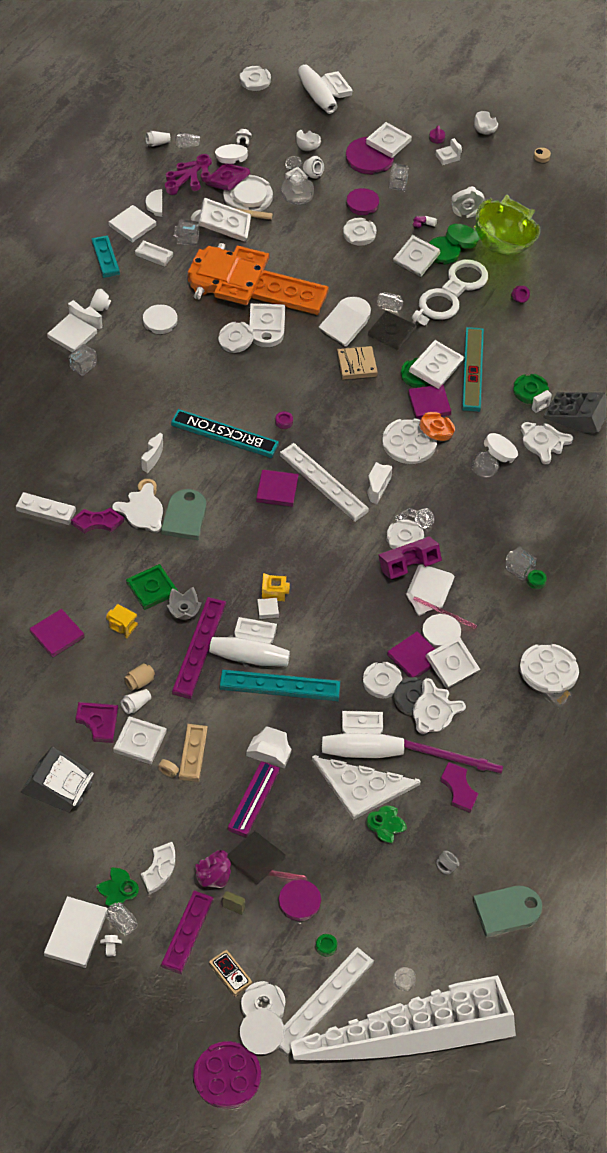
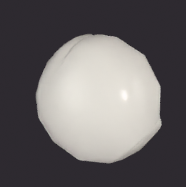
M480 111L475 115L474 127L479 133L490 135L497 130L498 122L496 117L494 119L490 117L489 112Z
M299 130L296 132V143L301 150L312 151L320 146L321 137L310 130L306 134Z

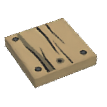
M372 346L337 349L342 380L377 377L378 371Z

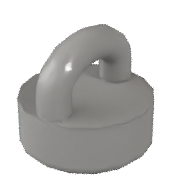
M444 850L437 858L436 865L443 874L448 875L459 866V861L451 852Z

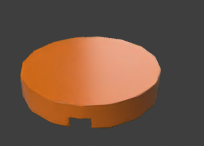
M437 412L425 413L419 423L420 429L424 434L439 441H446L452 438L455 427L448 417L443 418L441 417L442 414Z

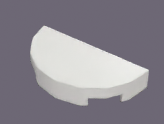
M162 189L149 193L145 202L148 211L154 213L155 216L162 217Z

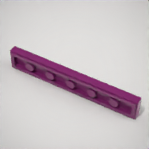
M207 597L174 684L172 695L192 699L209 653L211 639L216 634L226 607V601Z

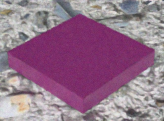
M224 163L211 174V180L205 182V184L230 191L251 173L248 168Z
M444 385L439 389L434 386L408 389L416 419L420 420L428 412L442 414L441 417L451 415V408Z
M262 469L256 502L293 507L299 474Z
M62 609L29 628L30 633L52 658L85 638L84 633Z
M417 631L390 649L387 655L408 677L418 678L432 668L426 655L435 650V648Z

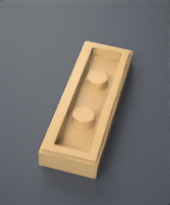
M187 725L179 780L199 782L208 726Z

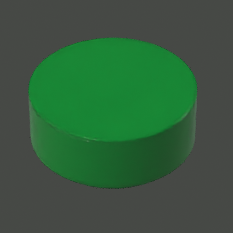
M533 570L528 574L527 583L531 588L541 589L546 585L547 576L543 571Z
M331 934L320 935L316 940V951L318 954L324 957L334 955L338 945L336 938Z

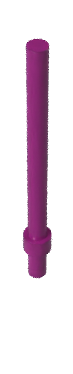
M404 740V748L477 767V770L484 772L488 770L502 774L503 766L490 763L487 759H475Z

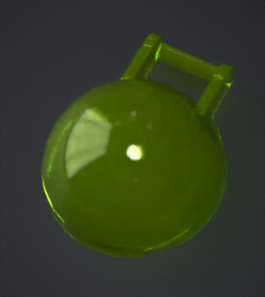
M507 194L502 202L499 200L491 201L492 197L484 200L478 207L475 224L481 242L488 249L501 255H515L526 251L536 242L540 235V225H536L535 221L531 219L535 212L533 208L530 210L510 199V196Z

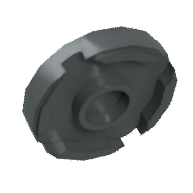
M416 677L403 679L396 686L393 694L397 708L409 716H414V704L422 694L423 681Z

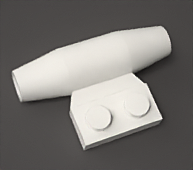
M308 65L299 67L298 75L304 88L313 100L327 113L335 112L338 107L334 97L352 96L353 90L338 71L327 73L320 77Z
M241 617L238 618L234 637H212L209 649L210 653L223 658L259 666H288L290 657L289 650L271 644L274 641L277 624Z
M342 711V732L344 733L322 737V753L346 758H384L404 755V738L381 734L383 733V712Z

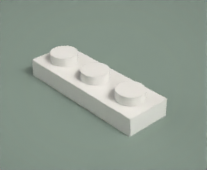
M23 492L16 505V510L69 525L76 512V507Z

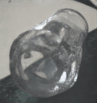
M180 132V134H176V147L183 149L199 146L200 136Z

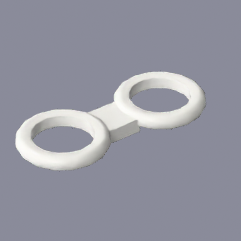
M467 259L457 261L451 265L448 270L449 281L442 289H430L423 293L419 299L420 310L423 309V314L434 320H445L456 315L459 310L458 297L465 290H477L486 284L488 271L485 266L480 262ZM471 267L481 274V278L476 282L466 283L460 281L455 273L460 268ZM442 296L451 301L452 307L445 312H435L427 307L426 302L431 297Z

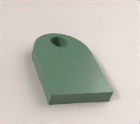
M183 489L174 493L169 500L161 535L199 540L206 513L205 497L200 492L192 489ZM186 497H193L194 500H192V501H187V500H185V498H186Z
M513 886L473 897L486 937L530 927L539 920L542 912V901L539 895L526 886ZM533 901L536 907L528 908L525 902Z

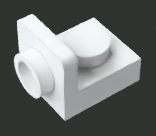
M454 138L451 139L450 146L436 150L435 155L442 165L460 160L462 147Z

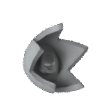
M194 587L187 590L184 594L172 589L169 604L167 605L170 613L181 620L194 617L201 606Z

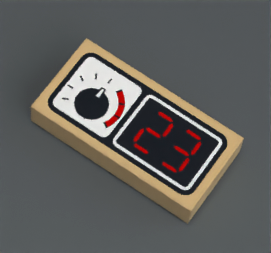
M227 949L209 961L210 967L234 997L245 991L252 984L251 979Z

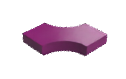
M112 508L101 512H91L83 509L71 519V524L84 534L94 529H104L112 533L124 522V517Z
M448 762L440 781L452 793V806L471 813L479 793L475 792L468 785L466 780L467 769Z

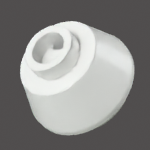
M312 156L304 162L303 171L309 177L317 179L324 171V163L320 157Z
M97 289L90 306L95 311L107 310L111 302L108 299L109 295L103 289Z

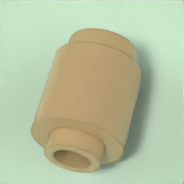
M143 663L128 672L127 676L124 677V681L131 691L139 690L154 680L155 672L150 665Z

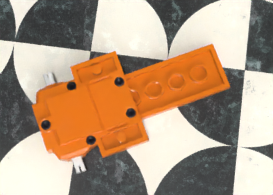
M219 243L218 247L207 246L204 250L199 249L188 270V282H190V287L195 291L194 298L197 299L198 297V300H200L202 295L214 293L216 298L243 305H248L250 298L273 304H283L288 308L319 315L329 292L328 286L264 270L269 260V253L238 245L234 252L224 250L226 246L222 243Z

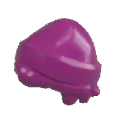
M224 850L216 851L209 857H206L205 860H200L199 865H195L196 877L201 886L223 888L227 885L231 873V862L227 857V852Z

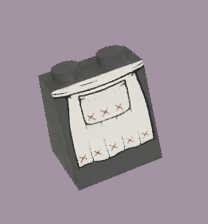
M51 747L37 763L21 793L69 812L73 807L77 809L83 798L81 795L83 791L87 792L93 781L90 779L94 773L54 747Z

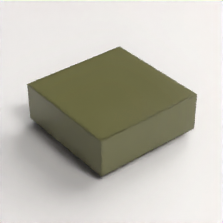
M226 891L223 896V907L242 915L245 911V898Z

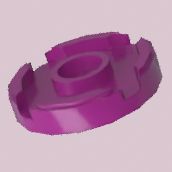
M359 188L347 195L346 205L352 213L369 215V213H374L379 208L378 194L370 189Z
M301 879L293 880L285 884L281 889L279 906L289 919L306 921L311 919L320 910L321 894L318 888L311 882Z

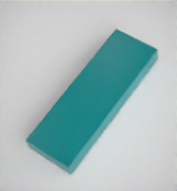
M108 235L91 238L103 278L120 275Z

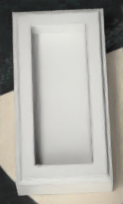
M143 240L135 250V255L165 267L173 257V252Z

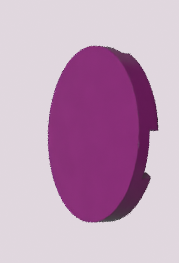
M368 137L358 138L348 145L346 159L351 168L357 172L373 175L375 172L387 171L394 163V157L391 158L367 145L366 139Z
M224 1041L209 1046L201 1054L194 1066V1084L198 1094L205 1102L217 1108L233 1109L246 1104L255 1096L260 1086L261 1067L256 1055L237 1042Z

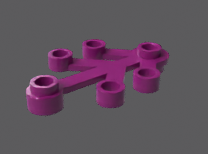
M208 154L197 156L196 161L178 163L176 165L177 171L167 172L165 174L167 180L165 183L166 192L169 195L177 194L179 187L190 177L191 190L198 191L201 186L198 181L197 172L201 168V180L203 182L210 181L211 175L208 172V167L212 164V159Z

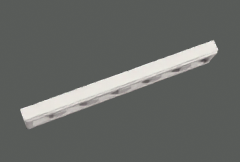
M293 443L280 452V457L353 521H357L369 512V508L296 444Z
M357 947L284 1025L285 1036L278 1049L288 1057L292 1052L290 1042L306 1037L373 965L374 960Z

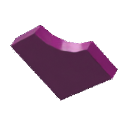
M78 702L76 723L83 724L90 729L93 734V742L113 743L119 710L118 705Z

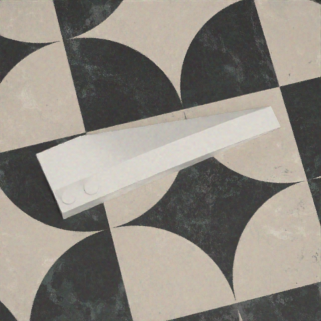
M497 975L449 985L450 991L441 993L439 989L430 992L431 996L420 999L418 996L411 999L407 1005L399 1003L368 1014L367 1019L362 1021L354 1019L348 1021V1026L339 1029L334 1026L329 1028L325 1034L315 1033L292 1041L290 1046L294 1060L369 1059L426 1053L516 1036L514 1013Z

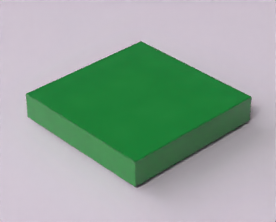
M160 564L126 579L127 585L144 610L168 600L171 590H177Z

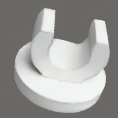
M240 129L236 132L237 144L240 145V141L244 139L246 140V146L249 145V138L252 137L249 130Z
M423 309L420 311L416 310L411 319H413L414 325L418 321L425 326L430 320L422 315Z
M105 935V939H101L100 944L106 945L107 956L115 957L116 945L122 944V940H119L116 935Z

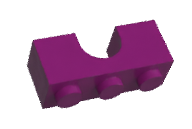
M430 536L378 554L381 571L390 579L407 574L408 565L422 564L426 567L442 561L439 543Z

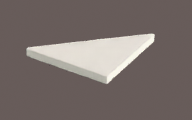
M316 755L312 756V761L353 820L414 789L421 783L416 778L415 780L409 779L399 774L375 771L373 768L360 765L357 767L348 765L347 762L322 759Z

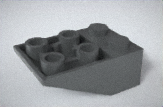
M557 392L544 418L582 433H599L607 417V397L605 392Z

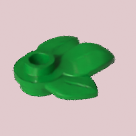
M383 806L378 812H371L367 816L368 828L376 832L380 840L387 843H393L394 834L402 833L407 829L404 820L397 816L398 809L394 806Z
M112 867L110 871L111 880L97 885L100 894L107 897L105 905L110 907L120 906L126 900L134 899L139 893V886L134 880L130 879L129 873ZM126 889H132L131 892H125Z

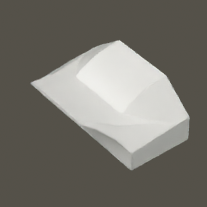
M377 462L373 466L369 474L370 487L367 491L370 502L378 504L391 480L392 466L381 465Z
M266 726L260 734L253 737L246 756L285 768L292 751L288 745L287 733Z

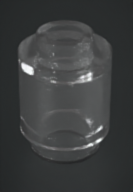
M380 292L377 306H380L381 309L398 312L399 309H402L404 300L401 299V295Z
M114 903L107 909L106 918L120 933L128 935L137 927L136 917L123 903Z

